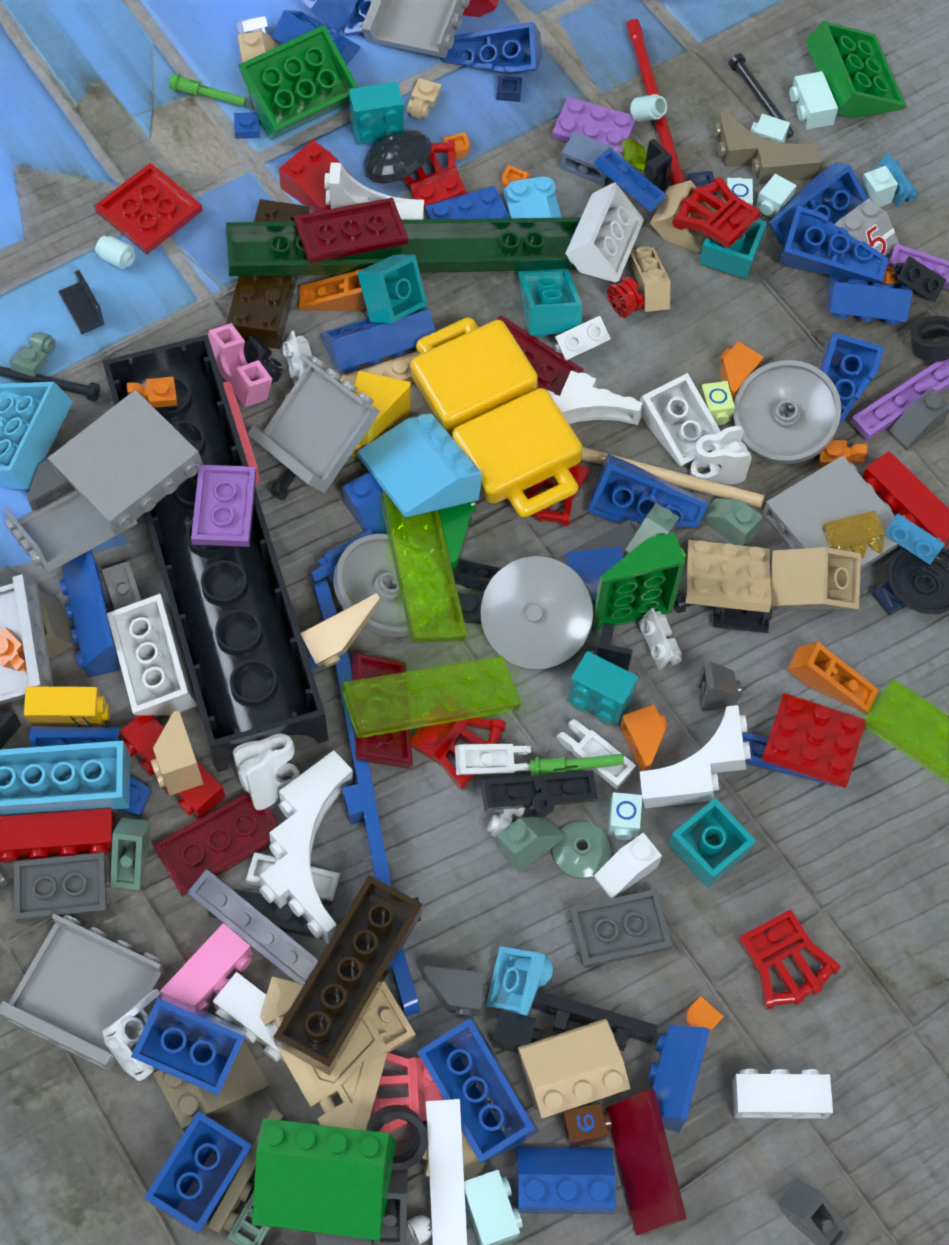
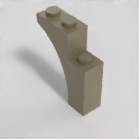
M729 111L719 112L718 122L714 123V136L719 138L718 152L719 156L724 159L725 167L752 164L753 174H757L759 184L768 183L774 174L788 181L813 179L818 175L821 160L816 143L789 144L772 141L758 136L743 127Z

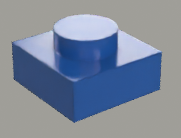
M257 112L234 113L235 139L260 138V124Z

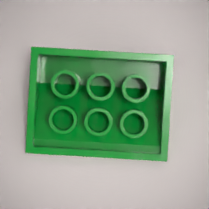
M822 21L805 40L817 72L822 71L837 104L838 115L856 118L904 110L907 107L876 34Z
M325 25L238 65L259 120L270 140L349 104V89L359 88Z
M675 532L669 534L657 533L651 536L600 577L592 632L602 630L604 622L620 626L640 621L651 608H654L655 612L661 611L664 615L672 613L685 566V559Z
M263 1118L256 1153L252 1224L381 1241L396 1140L389 1133Z

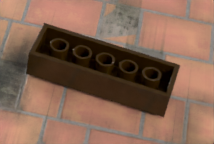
M260 199L254 222L294 221V216L310 213V206ZM299 275L239 276L226 325L232 323L245 343L250 335L258 336L268 348L280 349Z
M368 875L274 1035L275 1045L330 1076L422 914L423 904Z

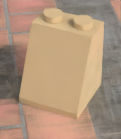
M828 547L773 551L771 606L788 609H859L861 553Z

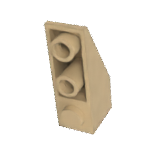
M642 246L636 250H631L629 256L635 282L639 286L637 291L639 294L643 293L645 305L642 307L644 311L670 309L671 281L655 249Z

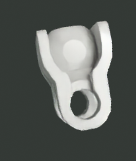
M732 426L725 428L720 433L701 437L696 443L695 452L697 458L691 464L690 475L722 484L743 482L746 479L752 459L746 445L741 442L744 433L743 427ZM711 446L714 450L710 453L704 451L702 447ZM697 468H710V472L701 474L697 471Z
M279 733L260 741L246 742L234 748L232 752L239 782L245 791L250 793L252 803L257 810L265 809L274 804L280 798L279 791L300 776V772L295 765L286 763L292 759L295 752L293 741L288 735ZM278 746H285L283 749L274 750ZM286 776L292 777L289 780H281L283 777Z

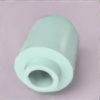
M657 94L637 97L631 103L632 117L637 122L660 119L667 111V102L664 97Z
M104 235L96 244L95 252L99 255L100 259L122 270L130 267L135 260L133 246L113 236L107 237Z

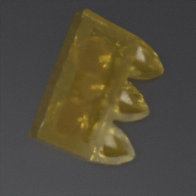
M875 510L823 524L822 530L830 548L849 551L850 548L852 552L861 553V558H864L866 555V543L879 554L884 549L885 531Z

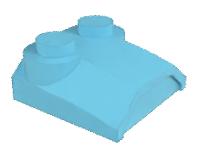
M536 177L511 182L504 188L503 192L510 218H562L555 193L556 185L554 181L548 177Z
M500 946L486 1007L527 1016L538 988L544 986L552 977L553 967L550 958L537 952Z

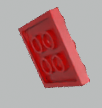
M152 163L146 165L94 205L96 213L146 255L203 211L202 204Z
M783 693L761 760L846 788L866 720Z

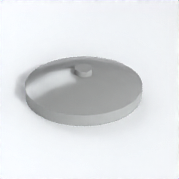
M796 360L776 361L755 370L739 388L734 402L735 409L733 415L735 426H742L744 430L741 441L756 456L778 464L803 462L821 453L834 439L841 420V401L834 383L817 367Z
M373 534L357 539L344 550L334 571L335 593L344 610L376 593L378 594L382 603L364 628L379 635L402 637L415 634L430 624L442 604L443 582L437 566L420 547L398 536Z
M532 556L509 563L491 579L482 598L481 622L488 642L502 658L523 668L546 669L566 662L583 647L593 625L594 606L586 583L573 568L553 558Z

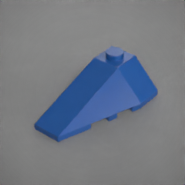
M608 454L597 477L587 512L614 522L630 519V521H637L642 524L657 503L679 517L675 526L698 528L709 502L632 463Z

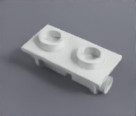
M598 316L555 336L558 344L554 348L555 351L563 354L565 360H568L611 338L601 316Z
M291 331L287 340L283 343V355L287 358L289 375L293 378L295 385L309 365L299 356L303 354L311 359L312 353L308 340L304 336L296 337L295 332Z
M651 608L638 623L658 670H662L669 661L672 665L680 663L682 661V652L675 638H666L672 634L666 615L662 614L661 611L655 612L654 608Z

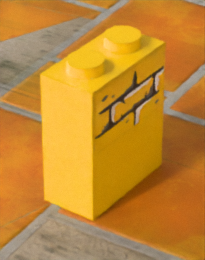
M26 686L24 716L33 726L105 728V720H110V703H107L105 696L101 694L97 687Z

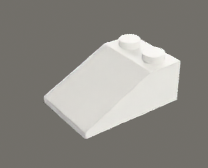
M688 373L643 395L639 402L643 403L642 418L647 427L680 467L697 458L695 447L701 437L721 432ZM711 446L702 447L706 452L714 450Z

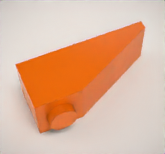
M361 270L300 285L299 309L318 311H360L367 309L357 274Z
M819 642L797 647L787 668V671L808 687L863 713H869L879 691L878 688Z

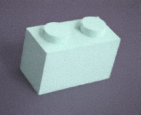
M823 72L795 76L789 94L791 101L795 102L798 118L800 121H803L805 129L833 125L838 107Z
M499 1170L464 1181L466 1208L478 1244L499 1245L516 1239L520 1234L519 1228L523 1227L518 1209L511 1208L508 1197L512 1196V1192L506 1176L501 1178Z

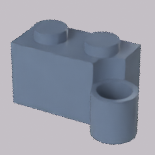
M573 132L561 152L560 169L605 186L610 177L604 175L594 165L596 159L608 148H611L623 159L624 157L609 144H604L586 135Z

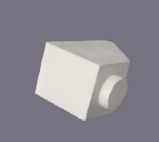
M642 833L622 847L594 875V878L610 899L616 898L656 869L662 855L647 836Z

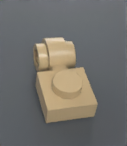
M419 78L411 94V99L407 106V114H410L415 119H426L430 108L435 107L442 91V84Z

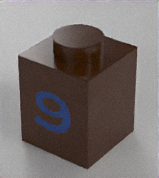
M601 1103L563 1112L562 1121L569 1148L606 1141L607 1131L612 1130L608 1111H602Z

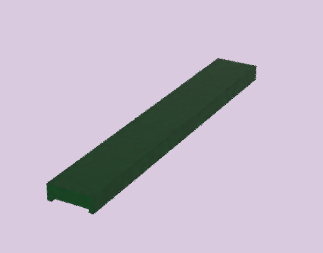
M581 217L402 220L409 238L406 245L310 264L305 255L294 221L226 222L225 235L229 277L346 274L365 269L392 255H415L420 273L578 270L569 261L565 253Z

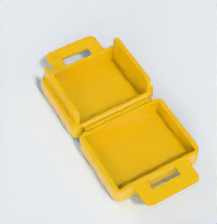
M467 317L417 341L416 348L420 355L414 357L410 362L411 376L439 423L482 472L480 491L487 502L495 504L508 498L519 516L528 517L577 493L578 484L568 469L581 462L582 444L550 393L546 389L538 388L536 371L503 321L494 320L478 327L474 319ZM554 476L559 485L527 499L523 490Z

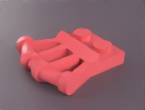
M387 1053L385 1062L407 1069L408 1075L381 1076L378 1087L408 1086L409 1097L379 1099L376 1094L370 1119L375 1112L385 1106L401 1105L413 1110L423 1123H427L426 1101L444 1100L425 1064L421 1058L413 1057L407 1059ZM396 1119L384 1124L379 1132L390 1134L409 1125V1123Z

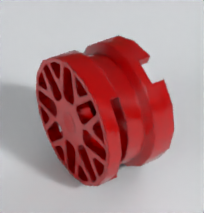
M628 276L619 280L617 285L612 284L607 288L608 300L614 311L622 318L632 315L633 311L641 310L642 306L645 305L643 293L639 294L637 288H639L638 284Z

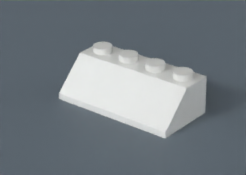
M616 182L592 193L565 253L569 261L575 265L580 273L612 282L619 281L644 221Z
M158 594L107 613L133 714L172 715L175 711L179 710L182 712L198 706L172 609L163 596Z

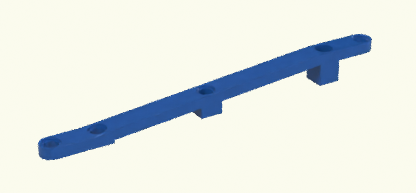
M327 580L313 583L316 602L323 622L336 615V609ZM303 640L311 669L320 668L316 665ZM346 651L345 654L339 657L340 661L335 664L357 784L342 788L343 800L350 824L365 822L375 878L392 887L369 763L356 761L352 676L348 651ZM402 948L391 970L404 1015L407 1017L420 1013V1007L404 949Z

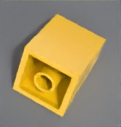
M358 371L354 384L358 389L355 393L359 394L362 391L372 398L374 402L371 405L378 409L380 413L351 456L358 457V450L410 416L411 382Z

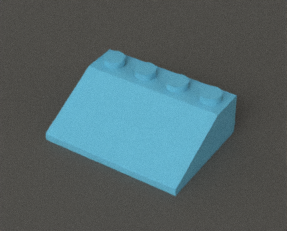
M55 382L0 384V486L9 489H30L38 464L44 462L47 458V454L73 403Z
M432 413L406 419L357 451L358 458L405 518L479 500L482 472Z

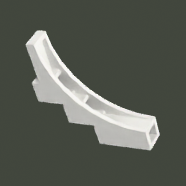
M571 371L560 396L548 391L569 424L590 420H613L638 425L642 417V402L632 397L614 394L607 389L596 388V378L586 373Z
M335 751L329 753L279 791V808L288 819L269 832L271 842L269 848L279 861L260 874V892L269 903L274 901L279 908L288 903L296 916L300 917L302 915L309 922L307 926L311 933L318 939L322 937L327 944L337 930V925L323 907L314 887L311 874V852L316 832L324 815L334 801L342 794V788L353 784V770Z

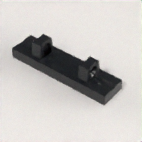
M537 990L533 1010L556 1016L553 1031L559 1033L565 1032L568 1020L588 1025L606 1019L612 1033H615L614 1038L620 1051H624L628 1037L651 1044L657 1028L656 1024Z

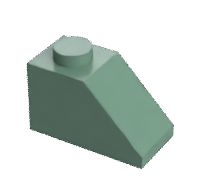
M716 498L707 507L701 520L732 544L745 546L758 533L763 517L741 500Z
M656 503L623 554L628 555L642 542L657 533H671L679 517L669 509Z
M547 817L519 818L496 835L501 854L519 873L565 838V835Z
M121 818L113 832L110 887L132 890L141 889L150 849L151 821Z

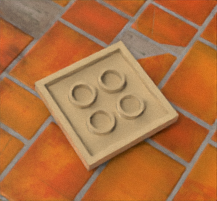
M688 540L685 603L769 613L771 607L770 549Z

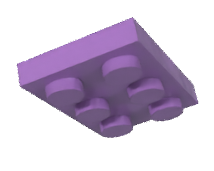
M567 97L552 132V139L567 143L573 132H577L604 144L611 145L623 156L636 120H634L631 114Z
M200 465L191 535L192 545L250 546L256 467Z

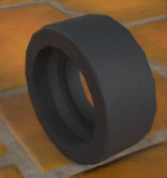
M927 317L913 326L911 330L912 352L917 358L930 362L949 359V317ZM931 336L948 337V339L938 342L924 340Z
M401 1105L385 1106L371 1117L366 1130L379 1132L383 1125L391 1120L401 1119L407 1121L414 1130L415 1139L413 1145L407 1152L394 1156L392 1171L406 1170L417 1164L424 1155L428 1144L427 1130L420 1117L410 1108Z

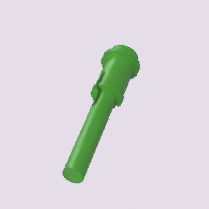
M181 73L172 74L169 80V88L173 89L175 93L181 91L196 97L200 94L241 107L246 105V97L204 86L201 81L182 77Z
M623 754L566 759L565 756L540 759L538 756L535 760H530L531 775L567 773V771L624 765Z

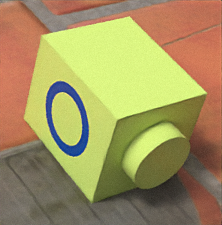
M728 381L702 384L700 396L716 424L723 425L731 422L735 407Z

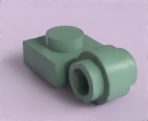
M43 332L33 333L29 340L30 347L23 346L10 361L11 370L35 377L48 362L47 353L51 354L54 351L55 339Z

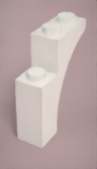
M331 163L330 173H325V189H329L326 190V205H331V209L393 197L362 185L349 175L341 163ZM393 197L401 220H424V200Z
M738 705L726 707L724 718L715 735L694 755L672 766L640 771L642 799L645 808L712 801L714 799V791L719 790L717 773L746 770L745 760L751 759L749 742H743L742 732H747L746 716L739 715Z

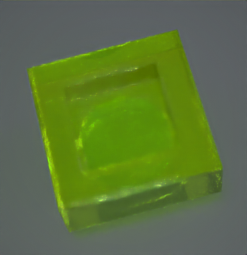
M627 138L622 142L624 159L631 166H635L643 171L647 156L645 148L635 140Z

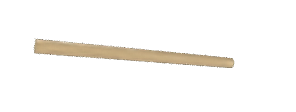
M583 447L581 460L603 466L608 453ZM612 455L632 463L673 485L725 499L741 500L747 505L762 507L765 495Z

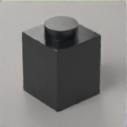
M500 1010L492 1047L519 1053L518 1047L538 1041L540 1029L534 1028L536 1018Z

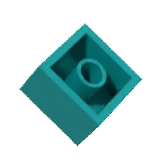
M398 82L349 89L350 120L356 145L378 142L384 136L404 130V108Z
M757 220L729 249L711 237L709 239L706 238L702 247L699 264L747 279L761 246L767 222Z
M392 255L357 272L371 323H393L428 305L415 255Z
M587 651L571 678L567 701L575 709L581 712L587 711L595 715L600 722L607 725L613 724L618 727L622 716L625 715L633 700L638 676Z
M714 798L672 833L668 846L701 882L709 888L751 853L756 840Z

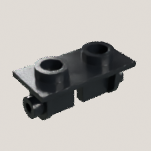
M910 256L907 257L905 263L898 262L893 267L895 276L898 277L897 280L929 300L936 302L946 281L944 277Z
M714 606L713 628L769 633V620L771 621L772 609L768 613Z

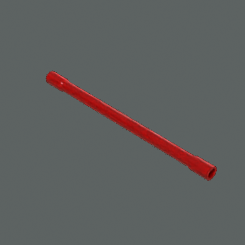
M631 19L626 23L630 42L633 44L646 94L659 95L640 21L638 19ZM663 115L660 119L654 120L661 146L673 156L669 175L672 186L686 182L680 168L666 115Z

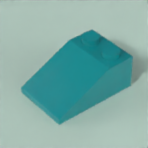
M568 269L518 272L525 322L530 335L543 337L548 334H562L581 325L582 302Z

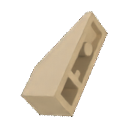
M377 593L300 633L316 665L319 667L324 665L325 668H328L340 661L339 657L346 653L381 605L382 601Z

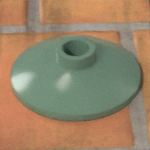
M573 822L560 829L565 838L552 848V856L557 867L566 875L578 879L590 878L609 861L611 854L609 840L606 834L596 825L588 822ZM581 842L585 843L587 845V849L579 850L577 848V844Z

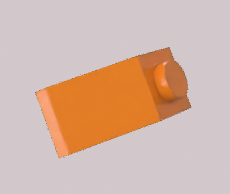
M739 341L732 348L728 347L720 358L722 362L720 369L721 381H728L733 403L743 382L750 374L762 366L764 359L762 355Z
M654 704L623 715L620 723L621 731L640 771L651 769L667 728V722L663 713H658Z

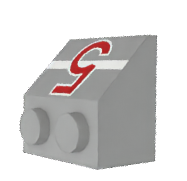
M870 198L835 223L836 226L845 228L849 231L848 234L860 242H866L886 257L893 253L895 245L899 244L888 214Z

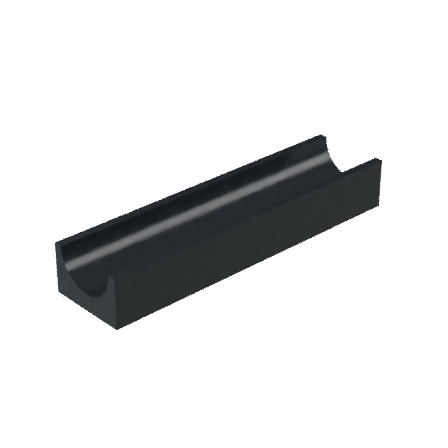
M208 334L102 361L114 405L128 396L127 383H140L143 386H147L146 379L174 377L177 406L156 407L155 409L199 452L203 465L248 466ZM197 473L182 482L172 494L166 495L157 502L152 510L145 512V516L216 770L221 772L228 770L229 763L233 759L232 752L234 748L246 742L260 741L279 733L309 736L314 738L317 743L329 741L325 711L256 488L249 547L192 545L191 535L198 480Z

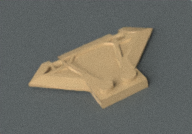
M272 977L260 1014L263 1024L266 1026L274 1022L278 1029L285 1018L284 1015L288 1013L304 985ZM384 981L330 1076L278 1046L276 1047L310 1108L320 1104L325 1112L324 1115L317 1119L320 1125L366 1130L387 1053L413 1039L416 1034ZM335 1094H338L343 1102L338 1106H335L331 1099Z

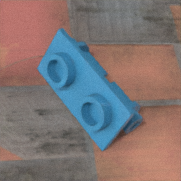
M887 153L875 169L886 166L898 183L893 201L897 207H900L905 200L908 199L911 202L918 197L917 189L905 178L906 175L900 168L898 160H894Z
M900 514L895 516L883 534L928 564L933 562L945 545V543L940 541L939 537L938 539L907 520L905 515L901 516Z

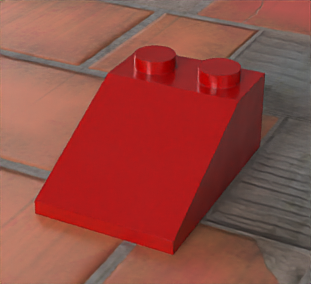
M311 140L279 168L280 187L304 206H310L312 212L329 210L331 205H326V190L329 189H325V173H330L331 163L340 162L330 151L316 141Z

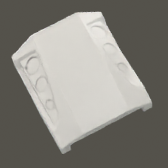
M158 989L150 992L122 1017L102 1031L109 1051L123 1070L138 1081L144 1080L157 1069L132 1058L131 1055L160 994Z

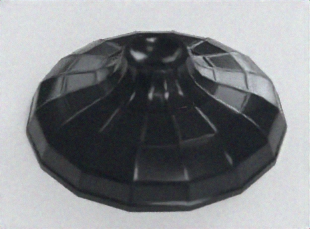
M410 129L396 131L384 136L366 154L364 160L366 177L372 182L384 184L396 182L412 175L430 157L432 150L430 139L421 132Z
M904 547L893 555L888 567L889 585L896 598L907 608L921 614L938 615L949 612V550L942 548L933 562L928 564Z

